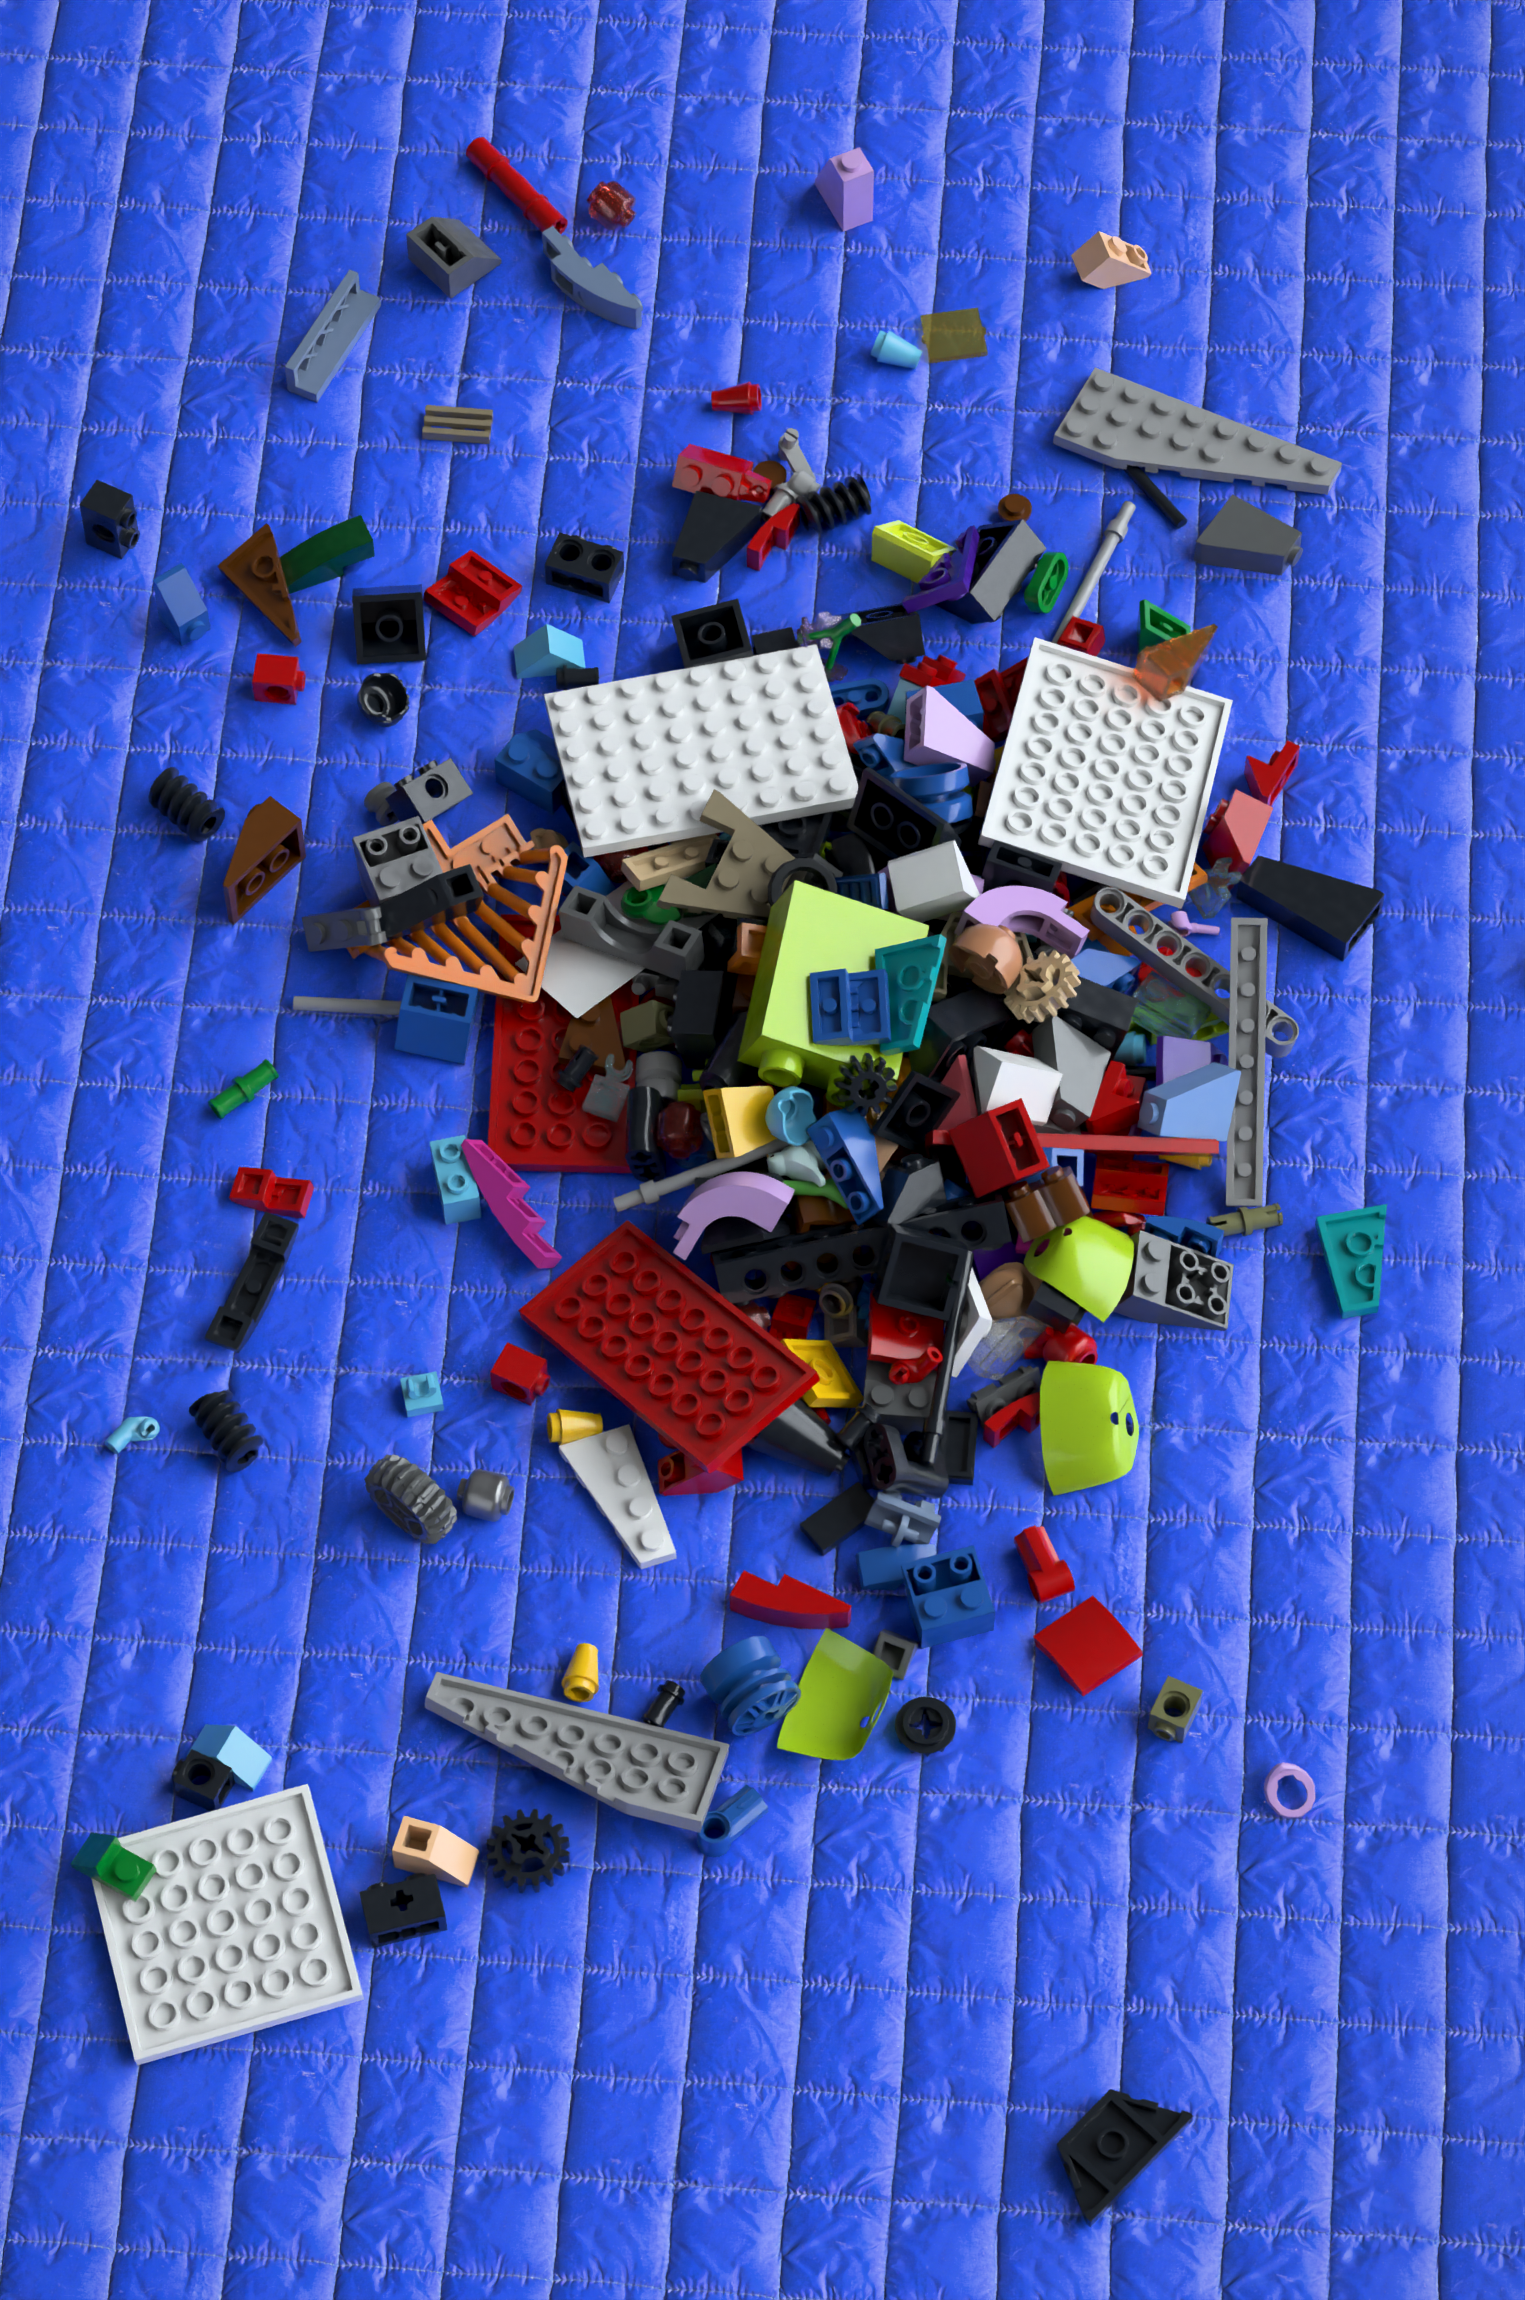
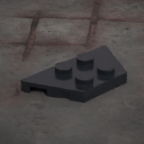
M1110 2089L1057 2143V2152L1084 2220L1089 2227L1102 2216L1193 2121L1191 2113L1183 2110L1181 2113L1161 2108L1158 2107L1156 2102L1146 2099L1136 2100L1131 2098L1129 2094Z

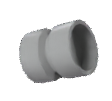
M661 1051L642 1054L636 1061V1087L648 1086L657 1089L668 1109V1117L676 1115L681 1109V1101H678L677 1091L680 1089L682 1082L683 1063L681 1059L674 1054Z

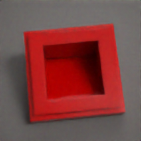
M1072 616L1059 637L1057 644L1097 657L1106 640L1104 627Z

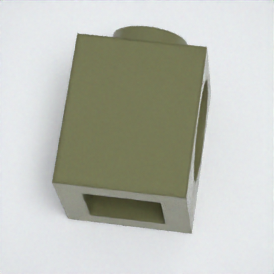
M651 1000L621 1012L623 1046L648 1053L675 1043L673 1038L669 1037L667 1031L668 1018L670 1015H674L675 1007Z
M1168 1675L1149 1714L1148 1729L1152 1730L1160 1739L1165 1741L1175 1740L1183 1743L1201 1706L1203 1690ZM1176 1708L1183 1715L1171 1717L1165 1713V1710Z

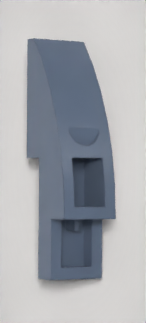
M554 226L542 232L543 253L551 261V279L567 296L585 309L606 320L633 329H638L642 326L641 311H643V305L636 294H630L626 290L616 272H610L603 263L593 268L586 257H580L574 250L570 239L566 235L562 236Z

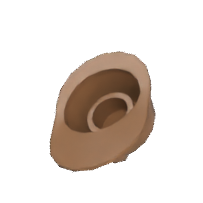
M1018 1262L1005 1263L997 1267L978 1283L992 1318L991 1329L985 1338H1002L1030 1316L1025 1312L1041 1283L1039 1278L1032 1275L1024 1264Z

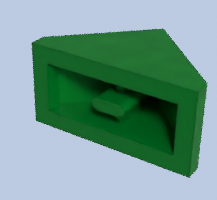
M1145 599L1140 601L1137 622L1138 658H1187L1191 656V626Z

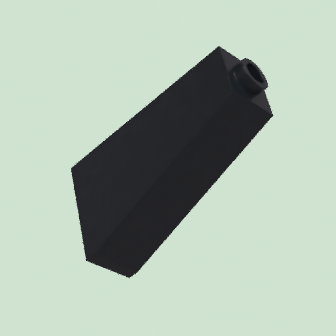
M1259 855L1236 882L1238 883L1237 899L1341 961L1346 959L1380 915L1385 895L1376 889Z

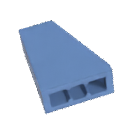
M1213 1062L1145 1091L1137 1127L1159 1136L1217 1139V1141L1226 1142L1241 1071Z

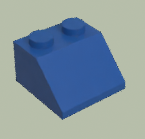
M536 729L514 735L494 759L496 782L554 815L562 805L561 786L565 784L554 739Z

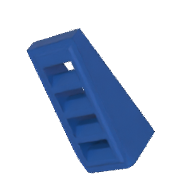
M885 873L835 877L838 895L879 909H888Z

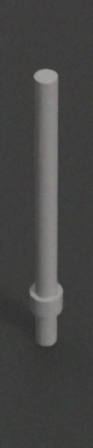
M1124 501L1116 518L1109 522L1104 532L1105 539L1051 643L1057 644L1059 637L1072 616L1080 617L1117 544L1124 540L1128 532L1127 524L1136 509L1132 502Z
M777 1138L741 1156L717 1159L655 1183L653 1180L639 1185V1189L615 1197L613 1201L617 1212L644 1202L646 1205L660 1201L659 1197L694 1184L695 1177L710 1178L764 1158L769 1153L780 1152L784 1148L791 1146V1144Z

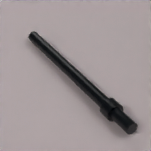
M971 1251L967 1253L960 1282L954 1281L957 1293L949 1321H946L941 1348L943 1359L938 1364L929 1417L924 1419L922 1434L925 1436L920 1463L928 1466L935 1465L939 1441L941 1438H944L947 1422L943 1419L974 1253Z

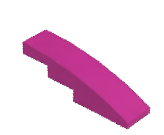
M465 1139L461 1147L473 1177L493 1214L513 1242L537 1268H554L562 1256L538 1234L546 1221L522 1199L530 1189V1186L482 1140Z

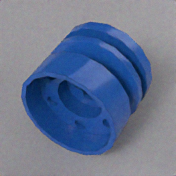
M753 1636L726 1648L715 1656L700 1674L702 1685L712 1701L721 1704L720 1714L727 1720L731 1732L737 1736L750 1735L774 1724L784 1717L801 1697V1690L795 1682L791 1681L789 1671L779 1668L781 1658L769 1639L764 1636Z

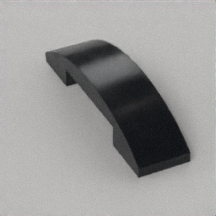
M265 1211L250 1242L252 1247L250 1254L224 1307L219 1306L204 1337L206 1341L237 1353L241 1351L257 1327L277 1288L299 1230L298 1223Z

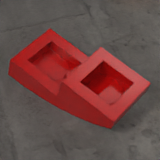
M792 503L783 508L758 530L747 546V567L760 571L773 546L784 550L787 549L800 525V505Z
M239 1167L229 1198L234 1203L259 1211L305 1219L314 1186L310 1180L276 1177L273 1170Z
M788 1293L780 1297L772 1316L769 1334L779 1342L783 1339L807 1340L816 1308V1300Z
M1040 1391L1014 1401L989 1418L984 1423L983 1440L995 1448L1018 1425L1022 1426L1029 1433L1034 1431L1040 1425Z

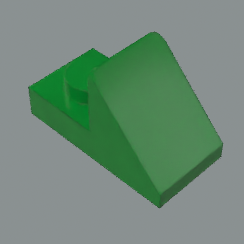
M91 1832L70 1864L74 1869L134 1902L137 1901L157 1871L154 1864L123 1848L116 1836Z

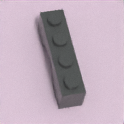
M575 885L558 910L563 938L674 979L680 980L681 970H697L705 959L702 931L669 920L664 927L657 929L640 926L621 915L612 906L607 896Z

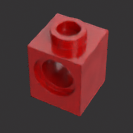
M257 653L252 679L255 701L296 705L298 691L304 692L306 680L305 671H300L299 658Z
M508 1342L490 1371L492 1389L530 1406L537 1395L542 1396L545 1393L551 1378L548 1375L546 1359Z

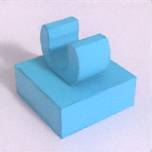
M436 1371L400 1378L407 1417L444 1410Z

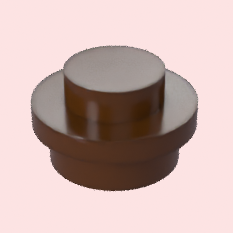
M1020 494L1006 495L998 504V515L1003 522L1023 519L1026 522L1032 513L1030 501Z

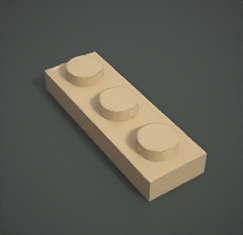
M715 833L698 836L623 859L621 871L639 892L667 883L671 874L679 878L694 875L705 869V860L714 838L719 839V837Z

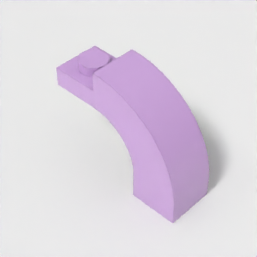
M1004 886L989 890L973 900L963 911L954 933L959 936L966 928L976 924H991L997 927L998 925H1003L1012 932H1022L1036 936L1060 953H1065L1069 959H1072L1080 953L1090 930L1063 913L1067 902L1062 898L1033 887Z
M753 1172L726 1173L706 1181L688 1197L677 1216L683 1221L673 1237L679 1241L673 1253L686 1260L703 1230L714 1220L726 1216L748 1219L765 1230L772 1232L795 1190L772 1177Z

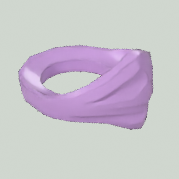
M1283 1762L1274 1766L1265 1778L1264 1794L1266 1801L1278 1815L1287 1819L1301 1818L1312 1809L1316 1799L1315 1785L1313 1779L1305 1770L1295 1764ZM1293 1775L1296 1780L1302 1782L1306 1789V1801L1299 1809H1286L1278 1801L1276 1793L1278 1789L1277 1781L1284 1776Z

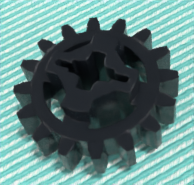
M520 1809L517 1810V1819L513 1821L507 1815L503 1816V1828L493 1826L492 1835L495 1839H487V1850L491 1852L487 1854L488 1865L494 1866L492 1870L495 1879L504 1875V1887L507 1889L515 1882L518 1884L519 1893L525 1891L526 1885H532L533 1890L537 1893L540 1890L541 1882H545L548 1886L552 1887L554 1885L552 1875L563 1876L565 1874L564 1866L561 1863H569L570 1853L566 1851L570 1847L569 1837L562 1836L564 1828L561 1823L552 1827L553 1819L551 1814H547L542 1820L538 1818L537 1809L532 1810L530 1817H525ZM547 1838L551 1840L554 1846L553 1854L550 1853L549 1848L545 1847ZM503 1848H506L507 1853L512 1855L509 1864L503 1857Z

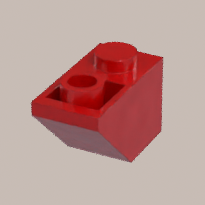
M742 1448L710 1475L680 1450L659 1459V1494L672 1496L718 1493L743 1481Z

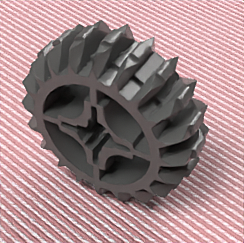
M394 1454L386 1455L372 1466L369 1474L364 1479L366 1490L370 1493V1498L376 1502L377 1508L382 1510L386 1518L392 1520L404 1532L412 1535L415 1540L420 1539L426 1544H436L450 1532L454 1523L458 1520L456 1509L452 1505V1500L445 1495V1490L441 1489L436 1484V1481L432 1480L426 1472L420 1470L416 1464H411L406 1458Z

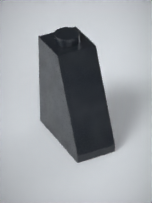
M696 491L672 554L673 575L687 581L695 580L706 583L761 528V506Z

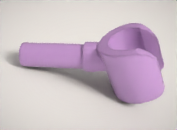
M1184 911L1173 912L1171 914L1172 920L1168 921L1169 927L1182 937H1186L1190 933L1219 935L1220 927L1189 923L1187 913Z

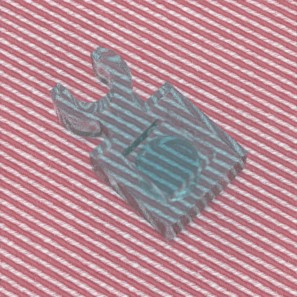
M1220 858L1215 862L1213 869H1205L1204 871L1208 874V882L1187 892L1203 919L1216 916L1232 896L1227 887L1238 883L1241 879L1242 874L1240 872L1228 873V867L1233 862L1231 858Z
M609 1054L605 1060L606 1077L595 1074L583 1104V1111L618 1122L628 1096V1091L630 1090L629 1085L623 1084L622 1081L627 1080L631 1076L633 1065L632 1061L628 1060L623 1070H615L612 1067L615 1062V1055Z

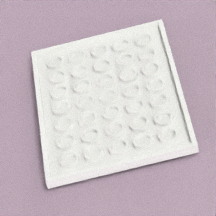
M1034 637L978 844L992 848L996 840L1062 863L1061 871L1182 909L1187 895L1233 700Z
M817 644L544 694L545 706L584 858L723 832L699 821L714 789L722 793L757 825L853 807L858 791V783Z

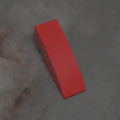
M744 1570L730 1593L731 1611L776 1626L797 1629L846 1628L851 1622V1605L786 1574L783 1575L778 1586Z

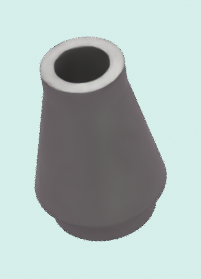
M860 1276L852 1282H839L837 1280L825 1285L819 1295V1305L822 1311L831 1317L849 1314L863 1286V1278Z

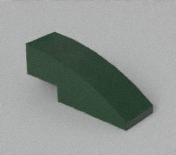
M361 515L338 523L305 540L280 557L289 594L343 576V567L375 556L374 543Z

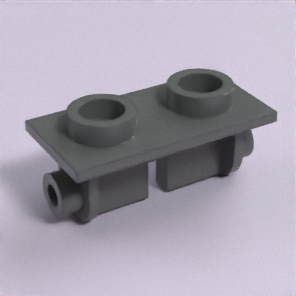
M1030 1365L1027 1367L1020 1366L1017 1370L999 1379L1001 1387L997 1388L991 1383L979 1391L971 1393V1398L967 1399L966 1403L971 1412L977 1411L982 1429H984V1423L1007 1405L1040 1391L1042 1379L1039 1368H1032Z

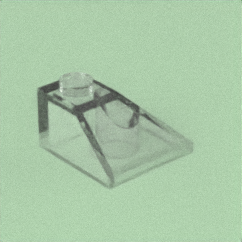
M1024 1316L992 1320L989 1333L982 1337L967 1363L979 1377L999 1381L1047 1325L1039 1320Z

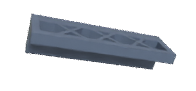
M349 269L285 365L288 391L317 403L381 307L380 297L360 290L357 272Z

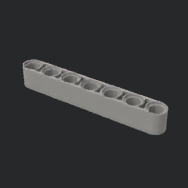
M1106 887L1097 892L1090 911L1092 923L1229 1025L1230 998H1221L1214 990L1224 989L1230 994V972L1122 891L1114 887ZM1109 904L1116 909V912H1104L1100 905ZM1138 925L1145 933L1135 934L1130 931L1129 926ZM1161 946L1168 947L1173 951V955L1165 956L1157 948ZM1190 967L1196 968L1202 973V976L1193 977L1187 973L1186 969ZM1266 999L1265 1052L1272 1057L1281 1058L1287 1056L1293 1049L1299 1035V1027L1293 1018ZM1276 1031L1282 1032L1288 1037V1040L1279 1041L1274 1038L1272 1033Z

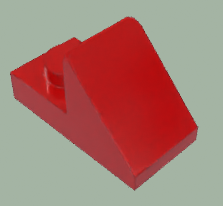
M1287 740L1281 752L1276 750L1273 753L1268 764L1254 757L1246 756L1244 775L1253 798L1272 807L1298 764L1299 745Z
M1111 1060L1100 1085L1091 1116L1086 1120L1088 1135H1110L1138 1123L1140 1103L1137 1100L1127 1098L1131 1081L1127 1079L1125 1064Z

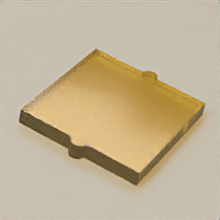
M978 308L920 315L924 334L922 336V343L926 344L930 363L988 355L984 338L986 328L982 327Z

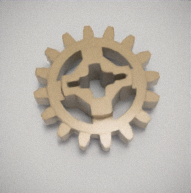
M1053 950L1048 957L1042 951L1036 960H1033L1031 957L1027 958V964L1021 967L1012 986L1007 991H1004L1006 995L1004 1002L1018 1020L1024 1018L1027 1023H1031L1036 1017L1041 1023L1047 1014L1050 1013L1051 1016L1055 1017L1059 1008H1067L1069 1006L1066 1002L1067 998L1076 997L1077 993L1073 988L1081 985V981L1077 977L1080 972L1065 953L1060 956L1056 950Z

